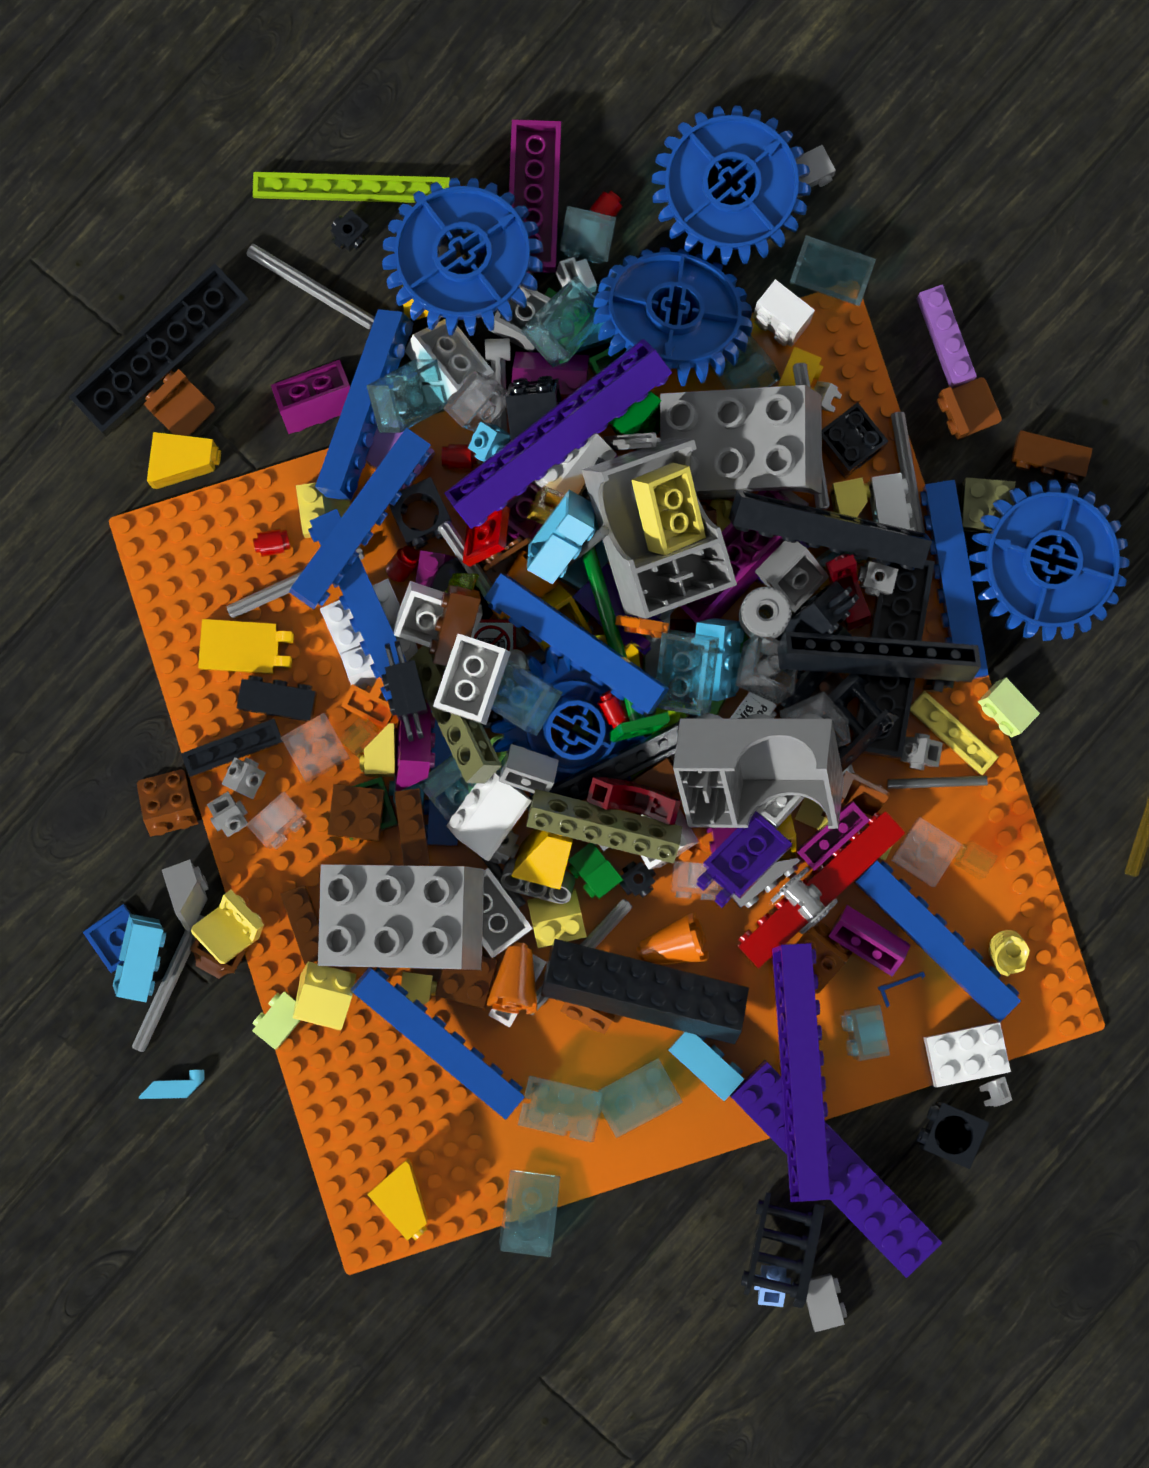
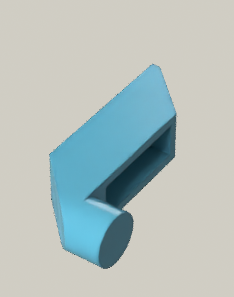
M189 1070V1080L153 1081L139 1096V1099L188 1098L205 1080L204 1070Z

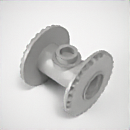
M760 587L751 591L745 597L739 611V622L743 631L749 637L759 641H769L777 638L783 633L791 618V605L788 598L780 590L773 587ZM759 610H768L771 618H762L759 615Z
M807 867L798 875L792 877L771 899L772 903H774L784 895L793 906L797 904L801 906L798 911L808 921L799 931L801 934H804L812 926L814 927L838 902L835 898L825 907L819 898L822 895L820 890L815 885L807 886L800 880L809 871Z

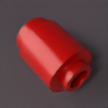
M603 191L589 209L590 213L587 217L600 228L609 225L623 207L620 204L622 199L612 191L609 193Z
M448 444V446H442L441 463L442 466H448V469H472L473 464H477L478 459L475 457L476 453L468 448L469 444Z
M274 529L258 532V538H253L255 552H260L261 557L285 553V550L290 549L287 530Z
M410 546L398 549L385 566L388 577L396 582L406 581L418 566V552Z
M609 690L599 696L601 700L597 704L608 725H612L614 729L621 723L629 722V717L624 700L618 699Z

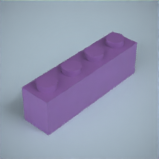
M943 284L920 292L916 299L949 387L951 386L953 389L975 380L977 375Z

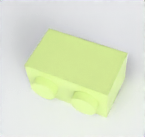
M1007 678L997 681L978 701L982 706L983 712L992 717L999 724L1000 730L1010 737L1021 734L1040 714Z
M283 992L281 995L276 993L268 1003L271 1006L266 1014L261 1012L252 1023L255 1025L252 1031L275 1050L281 1046L301 1021L293 1018L296 999L287 992Z

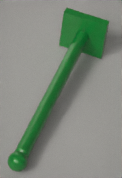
M594 546L582 557L608 646L627 658L618 625H615L616 617ZM624 698L629 722L619 724L608 734L611 742H617L654 733L669 723V714L665 712L644 718V715L631 707L633 703Z

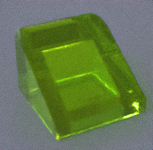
M453 573L445 592L448 593L450 585L473 590L479 574Z

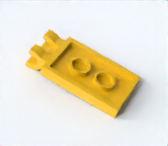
M202 619L198 668L274 674V667L292 668L291 656H278L279 642L294 643V633L292 631H277V624Z

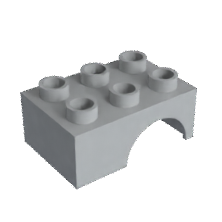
M806 385L660 394L661 441L670 438L694 439L697 449L692 451L690 456V471L699 500L735 498L737 490L746 492L797 491L809 494H822V397L818 392Z
M670 438L657 443L655 448L639 449L581 470L598 527L600 529L602 526H606L609 529V534L602 540L625 614L647 619L737 585L721 529L708 518L698 497L697 501L706 538L667 555L650 552L647 548L631 480L670 463L690 466L691 453L697 449L694 439Z
M709 713L702 714L696 719H680L673 770L688 827L748 828L753 814L763 804L777 797L796 795L809 798L819 804L827 815L828 829H839L844 777L832 719H824L816 714H803L797 719H773L765 714H752L746 719H723L718 715Z
M321 865L318 966L481 970L484 869L465 866Z

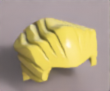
M1003 930L998 932L989 942L990 948H988L989 956L995 968L1000 974L1005 976L1023 971L1026 968V961L1030 951L1028 945L1016 931Z

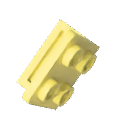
M229 890L223 895L218 908L192 926L191 933L219 963L225 964L259 939L264 924L260 916L253 913L246 906L241 896Z

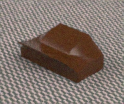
M197 938L190 948L195 955L196 966L218 979L228 973H235L247 952L243 950L227 963L221 964Z

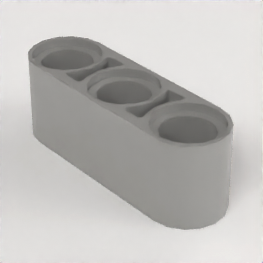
M517 858L509 859L506 862L501 876V884L505 889L558 904L570 901L575 885V878L571 873L565 871L559 890L512 877Z

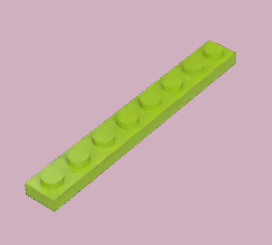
M254 172L253 198L415 203L413 197L415 192L421 191L428 196L431 194V184L438 182L443 189L449 188L450 177Z

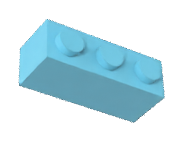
M683 1032L668 1051L718 1097L725 1101L744 1080L741 1076L743 1071L734 1062H731L730 1065L722 1059L725 1054L715 1045L710 1048L704 1042L706 1037Z

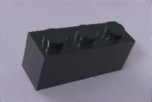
M249 675L248 679L241 680L237 709L312 722L317 692L312 691V686L297 684V688L287 686L288 682L273 680L271 684L263 682L262 677Z

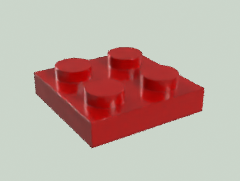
M505 506L500 511H494L488 516L487 521L479 527L475 526L470 529L467 525L463 553L464 564L470 567L506 548L509 507Z

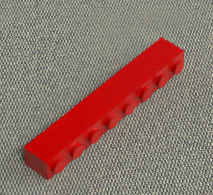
M877 811L869 818V826L863 832L859 830L849 839L851 843L845 848L841 846L831 855L833 859L828 864L822 863L815 871L813 870L812 873L815 876L808 882L805 879L802 880L805 885L810 886L813 884L820 890L822 895L819 898L825 907L905 834L904 830L886 811L881 815ZM785 896L775 905L777 910L771 916L767 912L756 922L759 927L754 932L747 930L738 939L741 943L737 947L757 969L772 957V948L785 945L808 923L798 911L801 906L799 904L793 906Z

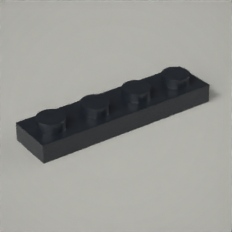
M271 719L181 753L189 777H193L233 761L234 757L241 759L281 744L283 739L276 720Z

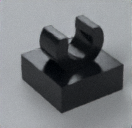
M925 679L923 690L931 693H940L943 691V688H953L954 681Z

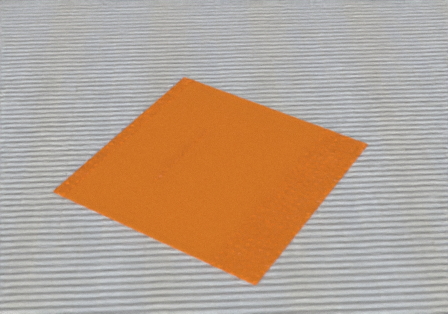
M856 281L800 298L815 311L809 326L792 347L787 344L783 346L774 339L775 334L768 329L766 331L760 329L754 323V313H752L750 320L752 321L753 328L751 336H747V349L743 352L738 348L739 357L735 366L725 358V368L722 376L719 377L711 364L708 363V374L705 383L701 384L695 369L690 368L687 383L685 386H681L677 369L672 368V374L669 375L666 383L659 387L655 386L650 391L660 398V394L778 387L794 347L821 357L819 365L824 367L819 379L813 378L810 387L814 388L817 381L829 382L837 386V390L842 394L840 399L833 398L831 401V405L835 407L834 412L822 410V429L858 402L888 440L887 445L881 452L846 479L822 451V461L830 503L829 508L823 510L834 512L829 492L833 483L863 477L865 484L869 482L871 477L900 473L891 415L901 411L859 285ZM590 366L588 370V381L594 377V374ZM492 396L402 425L431 444L430 448L435 452L434 457L410 486L429 477L432 478L452 520V524L464 543L467 523L452 506L444 493L480 466L483 461L478 459L477 464H473L472 469H448V466H442L441 463L442 446H448V444H470L480 421L492 424ZM507 414V433L510 434L509 422H508V414ZM609 423L604 431L598 433L603 440L604 436L616 435ZM909 438L924 524V516H927L926 506L921 505L920 492L923 491L925 483ZM329 448L109 519V525L181 753L271 719L276 720L283 739L281 744L246 756L259 763L257 768L266 772L254 799L222 785L232 762L189 777L225 893L232 890L236 895L241 896L246 906L253 913L258 914L264 924L259 939L244 949L247 951L245 956L264 1014L271 1008L268 1003L276 993L281 995L283 992H287L296 999L300 975L306 966L280 894L303 885L306 886L319 922L321 865L404 866L399 825L381 831L380 841L362 839L351 841L350 838L328 835L333 784L355 786L378 778L367 777L364 771L361 772L360 755H364L365 747L384 729L341 707L351 684L342 658L320 611V608L340 600L339 597L343 595L340 587L334 588L332 584L327 591L331 594L323 606L318 604L314 610L291 593H288L235 618H231L227 611L228 605L302 572L321 547L319 541L314 543L312 537L305 538L303 535L296 485L317 482ZM628 449L614 451L617 453V456L619 457L627 453L633 452L634 450ZM367 463L364 469H362L358 487L354 492L350 505L375 472V469ZM792 491L809 503L810 507L816 508L814 494ZM868 498V502L858 518L873 521L870 500ZM418 500L408 505L409 508L406 515L403 514V522L410 529L416 528L424 531L433 526L435 516H439V510L433 503L428 504ZM699 500V502H706L708 505H710V502L712 501V500ZM388 506L385 510L388 515L380 526L374 525L370 531L374 535L366 546L360 545L365 555L361 562L372 585L389 579L401 606L410 581H416L418 566L404 582H396L388 577L385 566L398 549L407 546ZM924 524L925 533H926V534L929 536V538L931 539L930 530L926 531L925 524ZM274 529L287 530L290 549L285 550V553L261 557L260 552H255L253 538H258V532ZM510 536V543H511V542H513L515 539H513V538ZM434 537L427 540L428 545L416 550L419 557L421 550L457 557L444 538L437 540ZM824 546L808 548L809 552L826 573V562L841 555L853 554L846 551L843 554L835 553L829 550V547ZM928 552L926 560L935 561V556L930 555V552ZM854 556L857 562V575L861 566L877 558L868 557L867 559H861ZM934 575L932 576L922 641L945 643L948 631L947 627L943 628L941 613H944L943 603L939 604L937 599V589L940 588L939 579H934ZM829 578L808 599L830 585ZM556 579L572 597L578 592L576 589ZM754 582L720 619L739 621V611L745 597L754 589L767 586ZM861 588L871 613V623L848 632L852 636L869 637L876 596L865 594V589ZM680 606L676 607L670 615V619H692ZM759 610V615L762 618H771L768 610ZM493 613L490 619H498V617ZM591 617L587 624L588 626L592 625L594 629L593 635H605L603 628ZM202 619L277 624V631H292L294 633V643L279 642L278 656H291L292 668L274 667V674L199 669ZM844 621L838 623L846 628ZM522 626L521 628L530 639V642L522 648L517 646L516 648L527 655L541 647L528 635L529 632L526 628ZM746 634L758 656L753 660L756 665L775 639L759 641ZM416 643L419 650L423 645ZM695 645L697 650L710 651V647ZM639 652L640 668L643 669V655ZM755 665L744 671L738 668L740 673L737 677L740 680L739 690L736 696L726 699L718 716L723 719H730L751 689L743 680ZM780 670L773 679L774 683L789 692L798 681V679L783 670ZM251 675L262 677L265 683L272 684L273 680L288 682L287 686L297 688V684L312 686V691L317 692L312 722L238 710L237 702L241 680L248 679V676ZM988 675L983 678L973 679L972 682L954 681L953 688H943V691L940 693L926 691L998 756L996 761L982 775L987 776V786L888 789L887 779L981 776L911 712L909 714L906 737H914L915 733L930 735L929 739L942 742L939 767L925 766L924 770L909 768L910 763L902 762L900 759L864 753L852 763L854 772L860 775L862 779L878 784L890 793L889 798L878 812L881 815L886 811L905 832L893 844L886 861L878 858L877 861L879 863L882 861L886 862L893 869L891 874L897 880L902 878L912 888L909 892L915 898L918 896L922 897L929 904L927 909L933 915L938 913L948 923L945 927L951 933L954 931L959 933L965 939L963 944L969 950L974 948L984 958L981 962L987 968L990 966L995 968L989 956L988 948H990L989 942L998 932L1003 930L1016 931L1028 945L1030 951L1026 961V968L1019 973L1010 974L1009 976L1001 974L999 978L1005 985L1011 984L1020 993L1017 997L1021 1000L1000 1022L1009 1061L1104 1029L1105 1023L1009 735L1004 734L1000 730L999 724L992 717L986 715L982 710V706L978 703L981 697L992 687ZM915 678L911 705L923 693L925 679ZM499 688L496 694L497 702H500ZM767 689L762 694L777 706L783 701V699ZM854 697L847 704V709L855 718L859 702L857 697ZM684 704L687 717L702 710L694 704ZM568 706L563 709V711H566L567 708H573L580 712L575 706ZM778 713L774 717V719H782ZM837 714L832 719L834 731L843 743L848 746L852 743L853 731L843 718ZM394 715L390 723L395 724L396 730L398 718L397 715ZM557 715L554 720L563 724L568 731L577 724L576 722L572 724ZM551 727V738L554 743H556L558 737L563 740L555 728ZM490 728L485 729L489 740L495 736L502 735V733L492 732ZM462 774L460 806L468 795V783L465 782ZM383 777L388 794L389 783L394 781L395 777ZM425 790L424 801L429 800L430 790ZM523 790V791L525 792V794L529 797V796H530L529 792ZM227 791L235 802L239 800L242 802L248 812L244 816L249 823L229 837L226 836L222 829L220 831L216 830L210 820L213 815L207 806L208 803ZM679 792L671 796L673 798L681 800ZM389 796L398 821L397 809L393 801V796ZM681 800V804H680V807H679V808H680L681 811H684L683 804H682V800ZM803 800L791 812L796 833L797 849L818 831V829L795 819ZM842 802L841 809L844 808L847 804ZM527 808L511 829L514 834L519 835L516 841L519 848L521 843L535 830L526 826L529 814ZM424 815L425 825H428L429 815ZM573 839L568 859L590 842ZM458 840V846L428 845L430 864L421 865L465 866L484 870L488 868L482 858L460 840ZM844 843L842 847L845 848L848 843ZM599 845L596 846L620 876L624 874L622 869L633 861L636 864L642 862L643 865H646L640 855L611 848L603 851ZM519 848L514 858H517ZM702 850L699 855L693 853L687 864L679 860V856H677L674 864L668 862L661 868L653 869L656 873V876L653 877L656 882L652 884L654 890L643 898L640 894L636 897L632 893L627 895L620 884L601 899H598L596 896L591 898L583 888L586 884L581 877L575 878L574 889H576L587 937L622 899H626L632 905V909L595 948L598 950L640 960L637 947H640L641 940L687 914L695 912V918H699L707 943L704 944L703 950L709 951V960L704 962L658 965L749 987L742 1032L736 1043L731 1044L707 1037L704 1042L710 1048L715 1045L725 1054L722 1059L730 1065L731 1062H734L743 1071L741 1076L744 1080L764 1060L781 1076L773 957L769 958L757 969L737 946L741 943L738 939L747 930L754 932L759 927L756 922L767 912L771 916L777 910L775 905L784 895L774 903H772L771 899L792 877L798 875L806 867L809 868V871L800 880L805 879L808 882L815 876L812 873L813 869L798 853L797 858L800 860L796 864L798 869L788 877L784 874L776 880L779 884L768 893L763 890L756 895L759 900L749 908L745 905L740 908L732 898L721 908L715 902V896L723 888L714 880L705 891L696 885L697 879L707 870L703 866V862L710 856ZM830 856V857H829L826 861H824L823 863L826 865V864H828L833 858ZM569 861L567 862L565 871L571 873L570 870L567 868L571 865ZM502 863L498 864L504 870L505 865ZM636 874L633 880L635 883L640 884L643 882V877L640 874ZM858 878L836 897L837 904L819 922L827 925L831 931L834 923L848 905L911 945L905 960L893 976L885 973L857 954L852 953L844 966L821 992L815 994V1000H819L820 1003L817 1025H820L822 1029L819 1051H823L824 1065L820 1066L821 1076H824L826 1081V1090L822 1092L823 1102H826L828 1107V1116L824 1117V1120L932 1086L933 1081L923 1037L997 1022L854 883ZM520 894L526 903L518 909L533 928L527 900L535 897ZM534 929L515 942L527 944L535 956L546 962L548 961L552 946L538 948ZM798 932L785 945L796 944L803 934ZM586 938L569 942L580 945ZM482 945V956L498 960L488 994L489 997L507 949L492 958ZM547 963L535 982L536 992L543 985ZM328 966L355 973V983L369 968ZM379 967L390 976L387 981L393 986L397 983L401 985L403 972L432 975L433 981H437L438 987L442 969ZM924 971L925 977L923 979L920 976L884 990L890 1004L889 1007H886L878 987L885 984L889 985ZM354 993L341 1030L301 1020L281 1046L275 1050L342 1264L348 1275L769 1139L770 1137L731 1096L723 1101L668 1051L673 1043L683 1034V1031L615 1015L604 1035L601 1032L590 1029L588 1025L578 1020L569 1018L565 1013L561 1012L565 1002L548 998L533 1015L526 1014V1009L520 1010L511 1027L488 1016L493 1004L487 1006V1001L484 1009L440 996H431L430 1001L425 1004L428 1008L425 1012L431 1018L435 1015L447 1024L444 1029L450 1034L456 1031L466 1040L464 1045L471 1050L475 1047L485 1056L482 1060L490 1066L494 1063L504 1072L501 1075L509 1082L512 1078L523 1087L520 1092L525 1098L506 1120ZM407 1159L412 1163L428 1217V1222L425 1225L427 1230L418 1239L414 1240L411 1237L408 1241L367 1195Z

